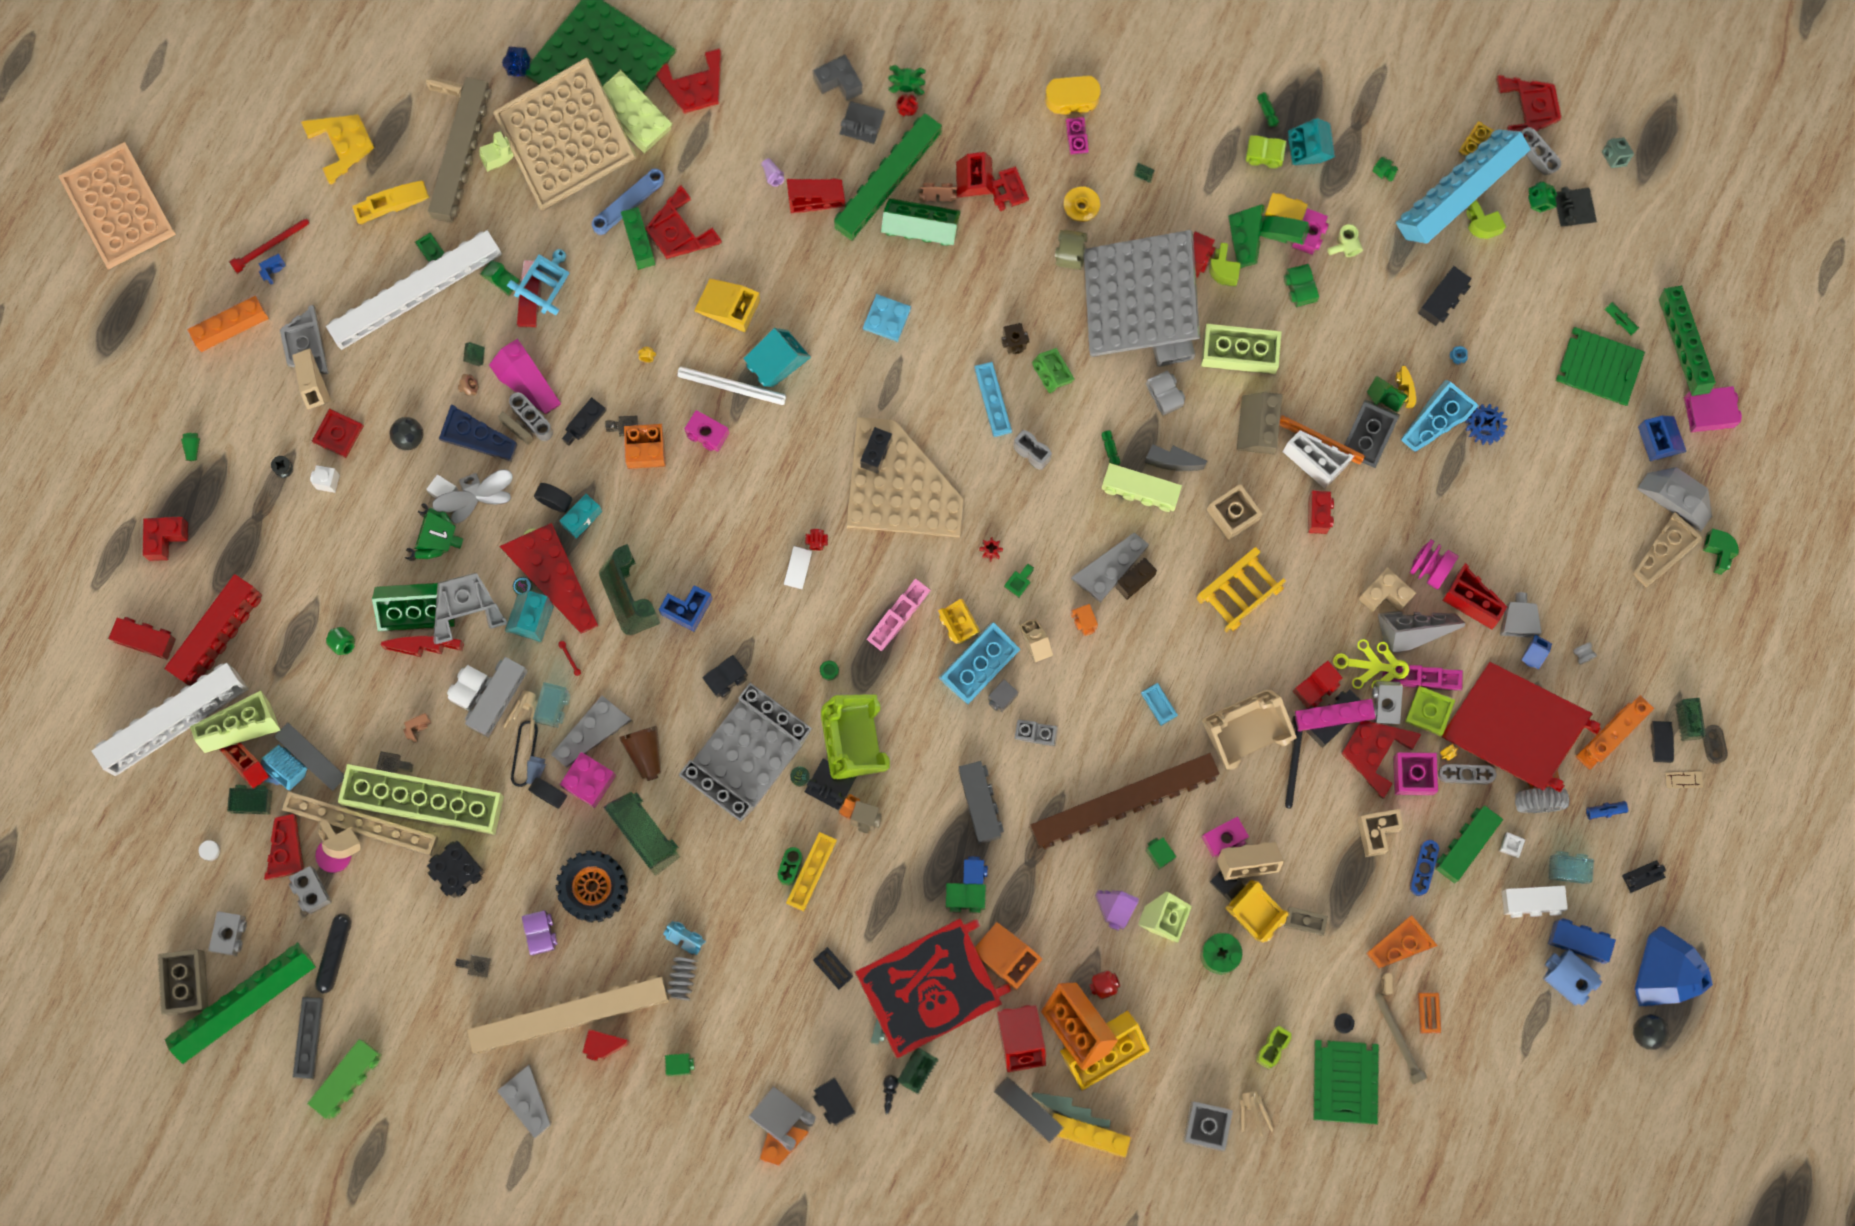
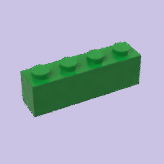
M1485 805L1480 809L1476 808L1472 812L1470 823H1465L1459 830L1461 835L1458 839L1454 838L1448 845L1450 850L1446 855L1443 853L1436 862L1439 864L1436 870L1454 884L1460 880L1504 820Z

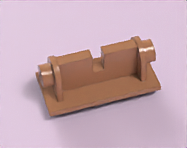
M923 183V187L919 186V189H923V192H919V200H923V202L936 201V194H940L941 202L956 200V193H953V189H956V187H953V183H942V187H934V183Z

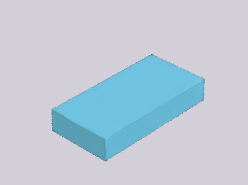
M1158 683L1141 692L1142 697L1160 726L1178 716Z

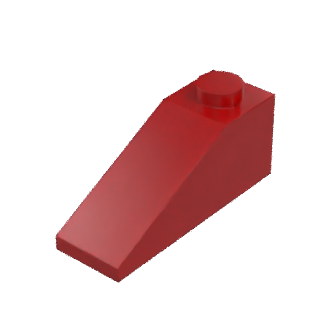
M241 743L219 749L252 788L262 784L264 780L269 778L260 762Z

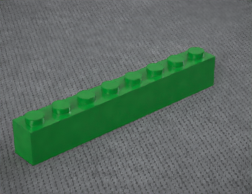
M926 113L922 117H918L913 123V128L904 133L902 141L893 146L888 158H883L876 172L873 171L869 175L868 182L859 187L857 195L853 199L850 198L843 212H839L835 216V229L853 241L942 134V125Z
M298 942L289 947L284 953L272 959L262 969L254 972L251 977L239 983L226 995L221 996L218 1001L205 1008L196 1017L188 1020L185 1025L172 1032L165 1038L168 1050L184 1064L316 968L311 956Z

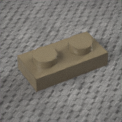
M1288 907L1289 915L1286 918L1285 927L1324 936L1328 916Z

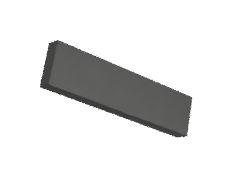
M302 997L293 1069L294 1078L314 1079L323 998Z

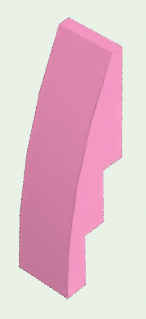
M914 579L905 593L887 611L866 640L880 651H883L931 592V589L918 579Z

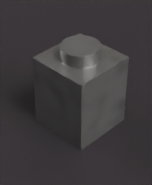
M1004 679L988 696L989 705L997 711L999 709L1003 712L1018 696V691Z

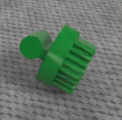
M1383 156L1374 165L1372 172L1381 179L1386 177L1391 182L1396 176L1398 167L1393 166L1394 162Z

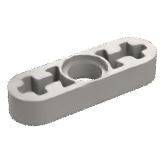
M1446 764L1439 769L1438 777L1444 783L1490 784L1496 778V771L1493 767L1486 765ZM1449 769L1450 773H1455L1459 769L1457 775H1451L1449 779L1446 775H1443V772ZM1464 769L1472 772L1471 779L1463 778L1462 771ZM1486 770L1488 774H1491V777L1487 780L1485 776H1478V780H1476L1477 774H1482Z

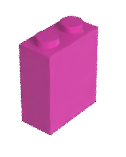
M1734 386L1714 388L1708 394L1691 396L1689 391L1684 396L1691 433L1735 428L1741 422L1742 414L1738 410V395L1734 391Z

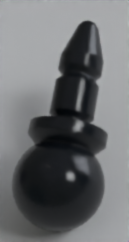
M887 1075L883 1080L885 1088L883 1092L886 1093L884 1103L886 1114H889L892 1108L893 1094H897L895 1089L899 1085V1080L894 1075Z

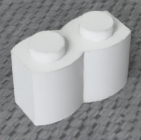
M467 665L465 669L462 668L457 675L458 681L455 685L452 684L447 695L449 701L470 711L474 707L479 694L485 689V684L489 677Z

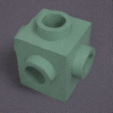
M1625 137L1609 139L1602 150L1603 156L1611 168L1627 166L1634 155Z

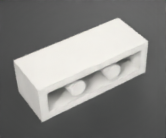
M1565 886L1515 888L1502 891L1504 915H1510L1511 918L1523 917L1522 914L1530 913V917L1542 916V913L1549 912L1550 916L1562 915V912L1568 909Z

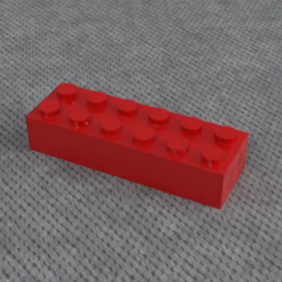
M234 574L164 669L187 685L195 684L199 677L203 676L207 670L214 666L215 659L226 650V644L237 635L238 628L249 619V613L260 604L263 595L254 586Z

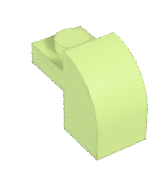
M501 131L494 133L493 143L480 147L479 156L487 171L506 164L514 156L507 137H503Z

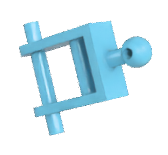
M561 249L553 252L552 262L539 254L520 285L512 280L507 285L516 291L515 297L518 298L521 294L541 306L543 314L549 311L557 315L560 310L551 303L569 275L568 271L558 266L559 263L564 262L566 259V253ZM532 275L554 288L547 301L524 288Z

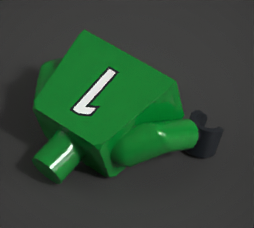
M425 503L421 504L426 510L424 512L418 511L424 518L414 547L417 550L407 548L406 551L412 552V555L405 558L409 561L433 559L447 553L450 546L460 549L463 538L454 535L456 526L452 524L449 516L443 511L437 512L433 508H429Z

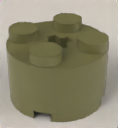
M1060 230L1058 239L1060 246L1056 248L1055 258H1057L1056 265L1081 270L1084 264L1086 249L1084 242H1087V233Z

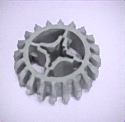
M1548 787L1544 791L1535 788L1519 791L1515 794V805L1517 810L1522 813L1555 812L1569 807V795L1564 788L1561 792Z

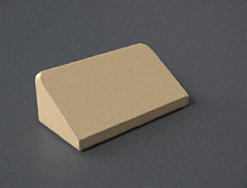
M434 77L426 79L429 90L456 97L461 96L463 84Z

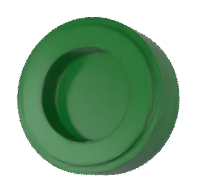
M831 660L823 662L820 666L822 678L828 681L837 678L839 674L838 665Z

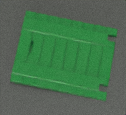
M1573 327L1572 334L1578 335L1577 339H1569L1559 369L1565 375H1557L1556 381L1627 406L1645 351Z
M1315 1040L1313 1120L1377 1125L1379 1044H1372L1371 1051L1366 1050V1043L1327 1041L1326 1048L1321 1047L1322 1040Z

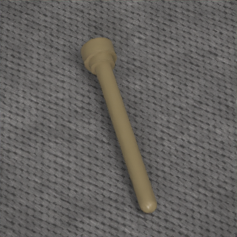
M1377 993L1375 999L1411 1070L1410 1079L1413 1085L1427 1079L1425 1071L1418 1068L1383 995Z

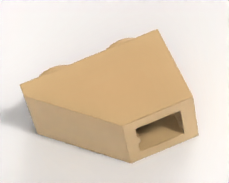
M1037 619L1028 620L1019 625L1027 648L1035 662L1053 656L1048 636Z

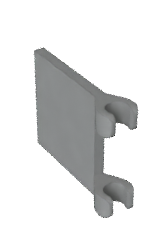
M775 1087L769 1091L749 1115L751 1120L780 1141L789 1151L795 1147L796 1140L786 1134L799 1118L809 1127L814 1124L816 1119L813 1114L802 1109Z

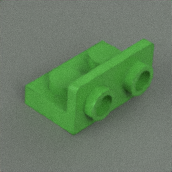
M1057 348L1040 353L1032 362L1034 370L1049 393H1053L1058 387L1074 381L1072 373Z

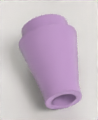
M765 159L761 165L767 182L774 187L782 184L784 173L771 159Z

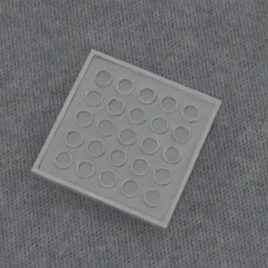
M1191 230L1085 249L1084 264L1089 350L1092 357L1200 339L1194 242Z

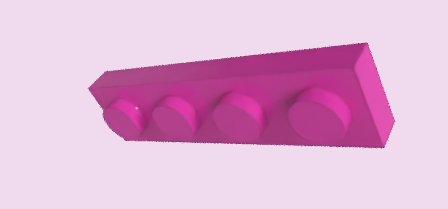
M1372 699L1295 711L1298 731L1376 718Z

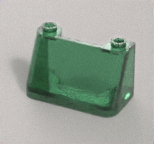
M628 544L614 550L600 568L599 576L621 630L626 635H634L659 625L660 621L649 600L640 599L635 602L633 600L625 578L630 576V568L636 563Z

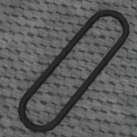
M525 721V722H523V723L520 725L519 730H518V736H517V742H516V748H515V754H514V760H513V766H512V772H511V781H512V783H513L515 786H517V787H523V786L527 785L526 781H525V783H523V784H517V783L514 781V771H515V765H516V759H517V753H518V747H519L521 729H522V727H523L525 724H528V723L530 724L531 721ZM536 724L534 725L535 733H534V739H533V745H532L531 756H534L535 745H536V739H537V733H538V727H537Z

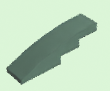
M1032 1092L1031 1097L1065 1117L1097 1127L1110 1128V1120L1091 1117V1109L1072 1106L1073 1098Z

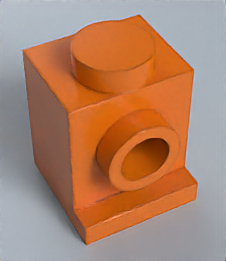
M1090 604L1071 611V617H1076L1074 623L1077 630L1081 629L1084 636L1095 633L1098 623Z

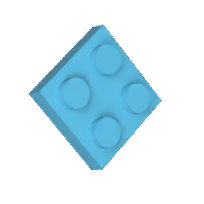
M876 294L863 329L898 342L911 311V306Z

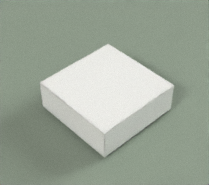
M1506 832L1499 851L1519 858L1526 839Z

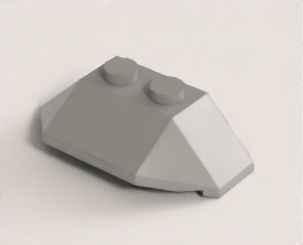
M1677 467L1648 473L1637 488L1673 514L1676 512L1685 522L1700 532L1712 517L1708 488Z

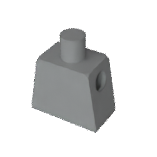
M1516 593V601L1509 602L1506 605L1507 608L1504 612L1500 635L1533 638L1534 635L1540 636L1541 626L1537 604L1527 603V593Z

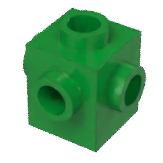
M1538 182L1535 186L1528 188V200L1531 209L1542 213L1557 207V193L1554 186L1546 182Z

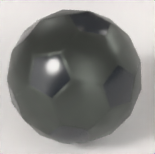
M411 417L397 419L391 425L389 431L392 443L398 449L404 451L417 448L424 436L421 424Z
M1643 1015L1637 1019L1633 1026L1635 1041L1645 1049H1660L1669 1039L1670 1030L1668 1024L1657 1015Z

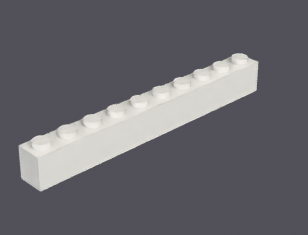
M488 230L479 232L470 241L462 242L458 248L444 253L441 258L429 262L423 269L412 272L406 279L399 280L391 288L380 291L377 296L365 300L359 307L352 308L342 317L331 320L326 328L338 347L343 350L499 257L502 253Z

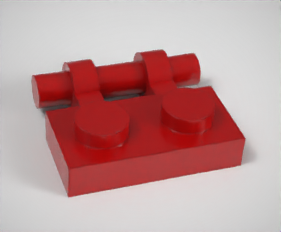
M1016 166L1000 171V179L995 180L992 175L993 201L998 206L999 211L1006 209L1004 204L1006 201L1010 202L1011 207L1029 201ZM1002 186L1004 187V190L1006 192V194L1003 195L1000 194V191L998 189Z

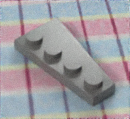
M1133 533L1072 576L1071 579L1101 603L1114 588L1117 580H1120V577L1125 575L1149 544Z
M601 696L551 755L567 768L575 762L580 752L587 754L589 750L598 746L603 740L619 731L621 727L625 724L627 725L632 720L604 696Z

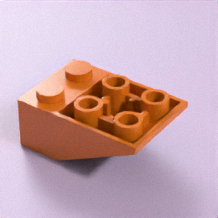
M998 922L994 924L975 947L981 961L1016 991L1043 960L1028 945Z

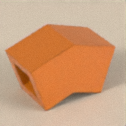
M849 794L839 814L850 820L856 801L860 802V799Z

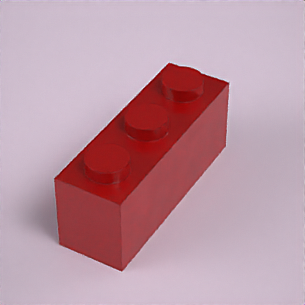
M124 617V619L116 618L108 638L110 641L168 660L176 638L171 635L172 632L162 628L159 631L154 630V626L143 622L142 625L136 624L134 619Z

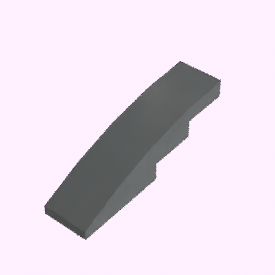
M288 722L274 736L332 791L343 781L344 774Z

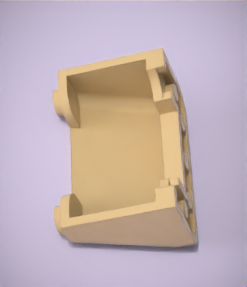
M1272 690L1261 691L1202 719L1204 728L1226 770L1238 768L1242 762L1241 757L1275 742L1285 746L1290 744L1291 740L1297 738L1281 696Z

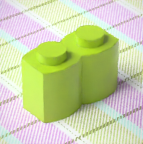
M1250 136L1246 162L1254 166L1265 164L1269 168L1282 167L1286 141L1262 136Z
M1281 1026L1271 1030L1267 1036L1266 1045L1257 1053L1256 1062L1267 1069L1274 1067L1281 1057V1050L1288 1046L1292 1033Z

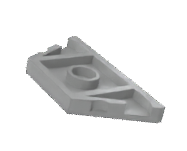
M310 305L305 313L301 316H296L291 323L286 324L280 329L286 362L289 367L295 368L292 355L310 348L320 373L329 374L314 305Z

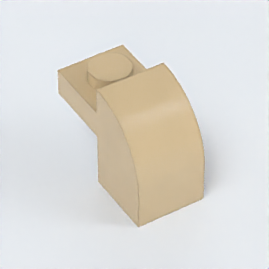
M326 819L319 823L320 830L318 834L323 841L322 849L328 856L341 859L360 851V842L350 827L335 834Z

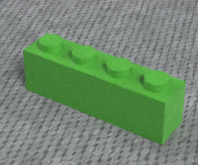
M359 1039L307 1104L325 1119L335 1118L341 1111L340 1106L343 1102H348L354 1095L353 1090L355 1087L362 1085L366 1080L368 1071L370 1069L373 1070L379 1064L381 1054L364 1040Z

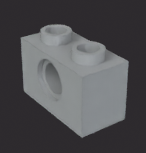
M1376 681V687H1373L1372 696L1375 698V705L1373 706L1376 723L1400 724L1403 685L1400 682ZM1384 699H1391L1388 706H1382Z
M217 911L208 951L237 956L238 952L242 949V932H245L247 926L245 917ZM229 929H232V937L230 939H226L225 933Z

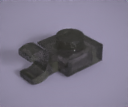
M618 416L619 422L605 421L606 432L619 431V436L621 437L624 436V426L638 425V416Z
M380 751L376 770L397 773L398 769L412 772L414 765L410 762L400 761L401 756L399 754Z
M471 955L470 961L456 958L455 967L468 969L467 975L488 979L492 959Z

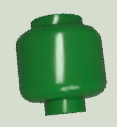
M337 627L328 632L326 644L335 654L347 655L355 647V638L346 628Z

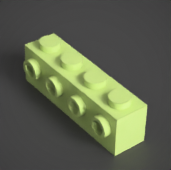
M1109 463L1101 489L1105 490L1107 494H1119L1126 500L1133 501L1135 499L1141 501L1143 505H1155L1162 511L1170 512V510H1175L1182 485Z

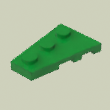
M1263 204L1228 215L1236 260L1238 263H1241L1240 269L1258 263L1260 229H1262L1263 224L1261 222L1262 213H1264L1265 209Z

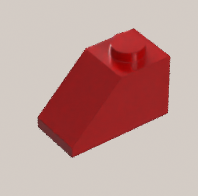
M589 1029L582 1053L587 1054V1059L598 1061V1058L605 1059L627 1046L629 1040Z

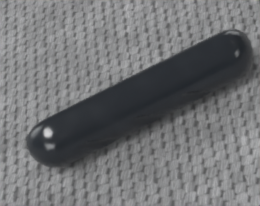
M340 913L332 920L315 980V987L321 993L330 992L336 982L352 923L351 918L346 914Z

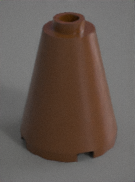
M657 726L627 734L626 739L625 736L619 737L642 779L646 778L647 781L657 779V774L661 773Z

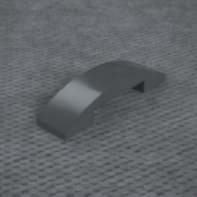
M1007 1077L995 1089L994 1092L1049 1143L1064 1129L1010 1078Z

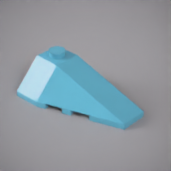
M1445 380L1400 440L1416 452L1434 441L1438 436L1467 420L1479 405L1452 382Z

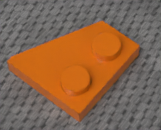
M796 1127L790 1129L786 1135L796 1140L793 1150L808 1135L809 1131ZM767 1133L760 1160L780 1165L793 1150L789 1151L780 1141Z

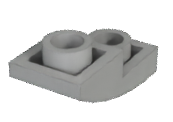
M1018 720L1015 739L1055 746L1058 727L1038 724L1034 721Z

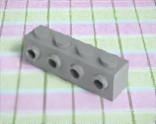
M504 657L503 661L500 660L497 663L494 676L487 680L484 693L479 694L475 701V708L473 711L470 710L465 718V724L469 728L489 738L528 672L525 667L507 657Z

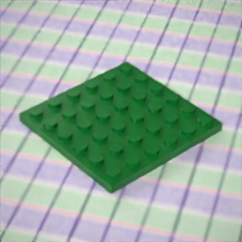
M581 0L524 69L523 75L540 85L583 59L588 58L602 86L621 70L644 93L657 77L656 74L661 67L674 56L676 49L604 0Z

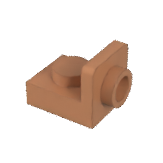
M426 713L404 722L406 728L403 731L408 740L411 739L414 743L418 742L414 731L425 730L432 723Z

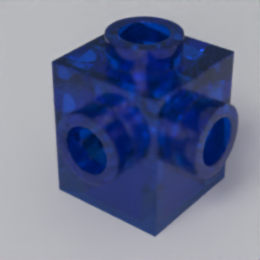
M509 46L505 57H503L502 65L509 76L525 77L527 69L530 68L531 58L526 48Z

